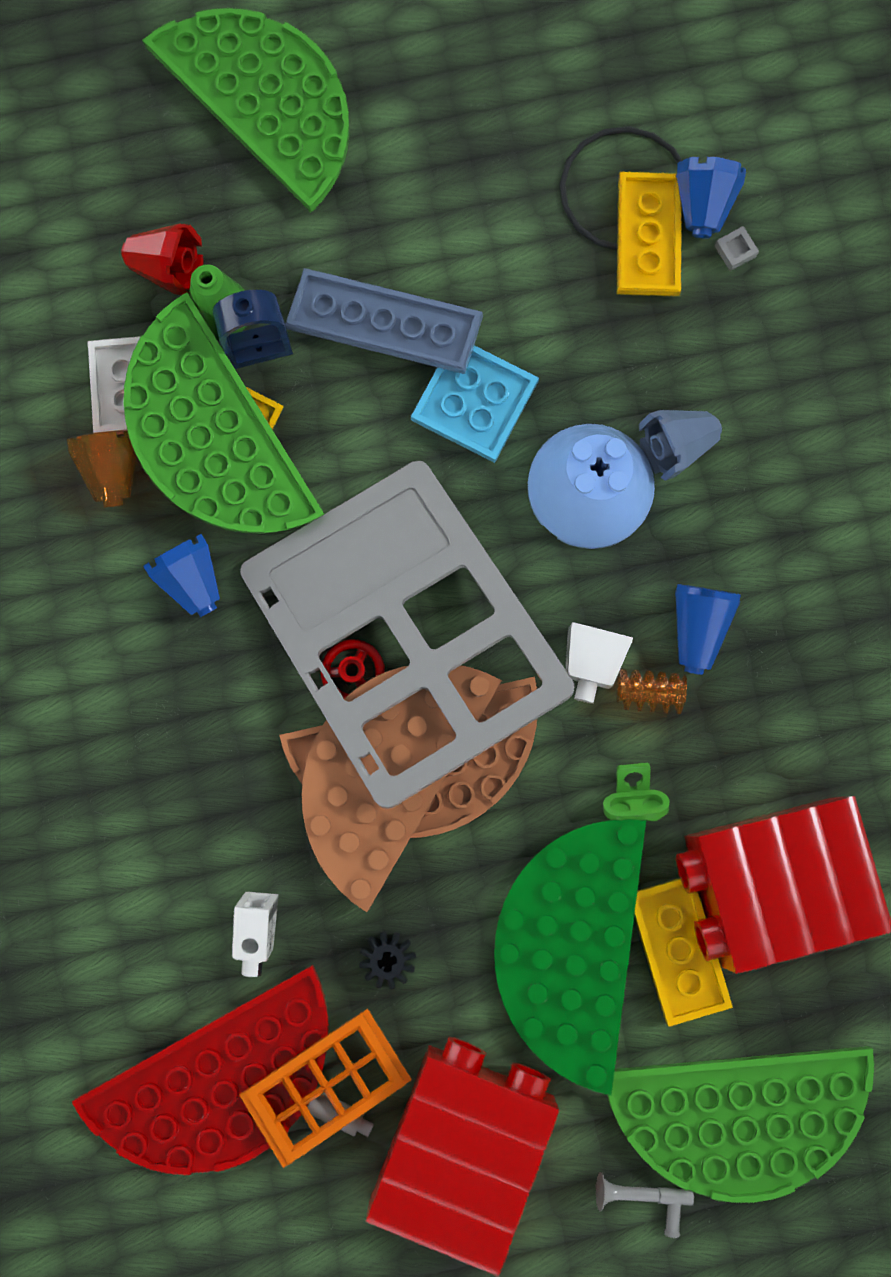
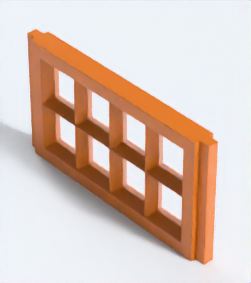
M367 1008L240 1094V1097L284 1168L405 1086L412 1079ZM358 1030L371 1053L352 1064L339 1042ZM333 1047L346 1070L327 1082L314 1059ZM376 1058L388 1081L370 1093L357 1070ZM308 1064L321 1087L302 1099L288 1076ZM350 1075L364 1098L345 1110L332 1087ZM282 1081L295 1104L276 1116L263 1093ZM325 1092L338 1115L319 1128L306 1104ZM299 1110L312 1133L293 1145L280 1122Z

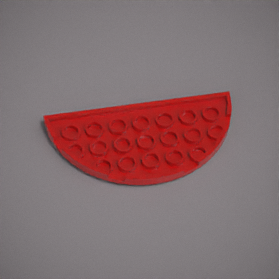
M314 966L307 967L72 1101V1104L80 1118L96 1137L99 1135L106 1143L116 1149L118 1155L137 1165L163 1173L191 1175V1173L219 1172L241 1165L269 1149L270 1145L241 1099L240 1094L329 1034L326 999ZM327 1051L314 1059L321 1072L324 1068ZM308 1064L288 1076L302 1099L317 1088L318 1081ZM282 1081L263 1093L276 1116L295 1104ZM299 1110L280 1122L286 1133L301 1116Z

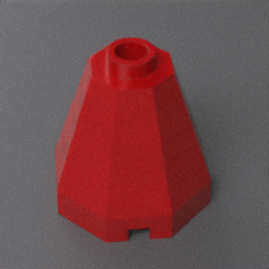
M176 224L134 234L126 239L121 249L124 264L130 270L177 295L185 294L187 292L186 289L190 290L192 273L196 268L204 264L203 255L197 254V246L202 247V239L195 229L187 224Z

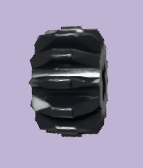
M381 931V943L373 936L368 939L369 944L374 950L367 947L361 949L360 953L371 959L361 961L359 966L363 969L371 967V970L364 977L367 981L371 980L375 975L378 976L376 988L380 989L384 979H388V987L392 990L395 989V977L402 984L407 983L408 979L402 970L414 973L415 966L405 961L415 959L416 952L404 953V950L411 945V941L407 939L401 945L397 944L400 938L399 932H395L392 941H388L387 932ZM384 952H391L390 957L395 955L397 960L393 961L391 968H385V963L381 965L379 962L383 958Z

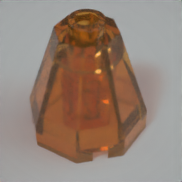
M116 431L81 435L77 436L76 439H67L69 454L94 501L103 502L104 508L124 505L123 499L130 498L137 460L128 431H124V436H117Z

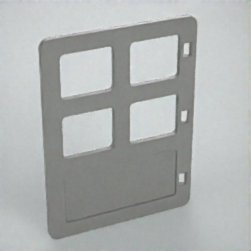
M422 461L411 462L248 559L241 566L240 573L244 582L373 799L384 809H390L402 803L562 704L573 695V680L429 466ZM466 568L495 612L486 620L440 648L431 649L403 605L408 599L456 570ZM272 589L279 602L270 608L262 593ZM382 618L407 655L410 664L404 670L363 695L347 702L343 699L319 658L320 653L375 619ZM511 637L515 640L541 679L542 686L485 722H477L450 681L449 673L501 640ZM321 670L328 682L320 689L317 688L310 674ZM426 689L430 692L456 733V738L399 775L391 776L363 732V726L416 692ZM369 754L372 755L380 768L372 773L371 776L360 760Z

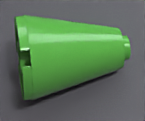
M202 265L192 273L189 296L215 338L219 340L212 312L213 307L221 299L245 290L217 267ZM242 327L232 332L231 334L242 332L245 327Z

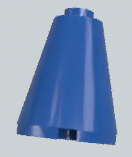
M677 584L675 596L679 664L685 665V672L703 675L704 669H712L741 602V595Z

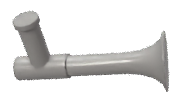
M601 1172L598 1174L596 1182V1203L599 1211H602L607 1203L619 1200L668 1204L664 1235L670 1238L680 1237L681 1205H693V1191L681 1188H645L614 1185L604 1179Z

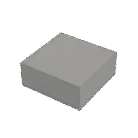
M744 226L718 239L714 245L729 271L756 258L759 253Z

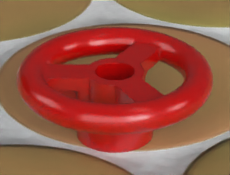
M356 639L345 640L334 645L326 653L322 661L331 678L341 677L348 683H355L357 688L366 683L363 678L365 674L363 662L367 654L374 662L375 677L385 673L384 661L378 650L371 644ZM348 649H358L355 657H346L340 662L339 667L331 668L332 662L338 654ZM355 665L358 667V673L355 676L347 675L349 666ZM321 672L323 685H326L328 682ZM339 690L343 699H345L349 695L348 693Z

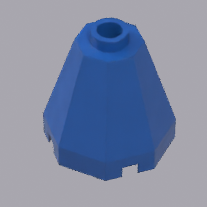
M689 157L678 162L676 174L686 229L693 232L692 236L711 238L712 234L720 232L744 184L746 169L744 167L741 168L742 164L740 162L724 158L707 157L706 163H698L699 157Z
M202 534L195 537L196 544H193L191 539L155 558L157 566L152 568L147 563L143 567L150 579L190 615L197 612L202 617L217 608L214 602L219 600L220 597L209 547Z

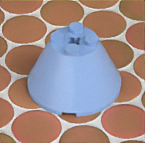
M576 425L552 436L537 452L528 476L529 501L537 520L555 535L558 540L579 548H604L625 540L643 523L650 511L654 498L653 471L643 450L626 434L604 425Z

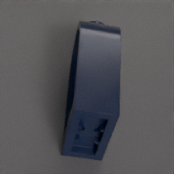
M266 290L237 292L221 299L213 307L212 312L221 346L234 369L293 354L277 297L272 292ZM269 324L262 327L231 334L232 332L248 325Z

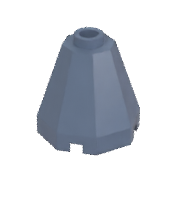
M658 410L648 414L639 423V431L645 430V437L640 439V448L647 456L652 471L655 474L662 472L661 478L666 481L679 475L720 440L722 432L721 423L718 418L707 411Z

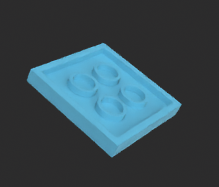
M474 345L465 374L437 367L411 415V421L495 463L534 391L539 378Z

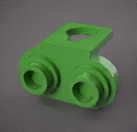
M649 763L617 766L616 793L605 798L603 812L610 820L657 821L668 813L670 801L663 792L650 790ZM638 772L642 774V778L636 782L635 787H630L629 783L624 781V778L629 773Z

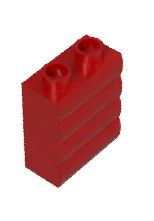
M855 796L831 797L685 835L684 838L688 851L676 855L677 869L685 891L688 894L700 892L706 918L694 921L695 935L702 956L706 961L718 959L721 967L736 974L891 932V918Z
M449 1037L444 1050L431 1045L427 1048L369 1200L365 1222L499 1276L529 1192L537 1175L544 1151L552 1134L559 1108L554 1095L546 1092L551 1079L543 1073L522 1064L512 1063L508 1076H505L482 1066L486 1056L484 1050L466 1041Z

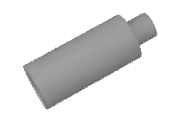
M325 1093L312 1100L307 1107L313 1117L326 1123L338 1115ZM340 1101L345 1110L350 1107V1105ZM362 1114L340 1130L352 1136L359 1132L368 1137L374 1124L363 1119L364 1114Z

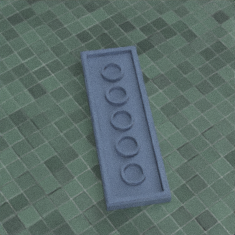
M304 268L285 326L288 330L465 374L483 319V312Z

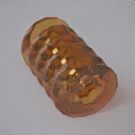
M620 669L617 680L616 700L617 703L619 701L623 702L625 710L628 711L631 703L636 702L637 710L640 712L644 704L649 703L650 711L653 713L658 704H662L663 711L666 714L671 705H675L677 714L682 713L687 696L686 675L681 680L678 673H672L668 680L665 672H659L655 679L652 671H646L643 678H641L639 670H633L630 677H628L627 671Z

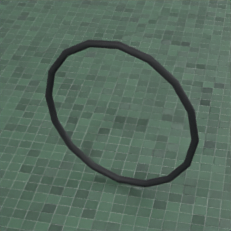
M630 126L603 129L581 141L566 160L560 180L563 209L575 229L594 244L617 250V244L599 240L580 226L568 206L565 184L571 163L586 145L605 135L629 132L651 138L668 150L677 164L682 161L676 149L658 135ZM681 208V221H682V220L684 219V215H683V210H682V208Z

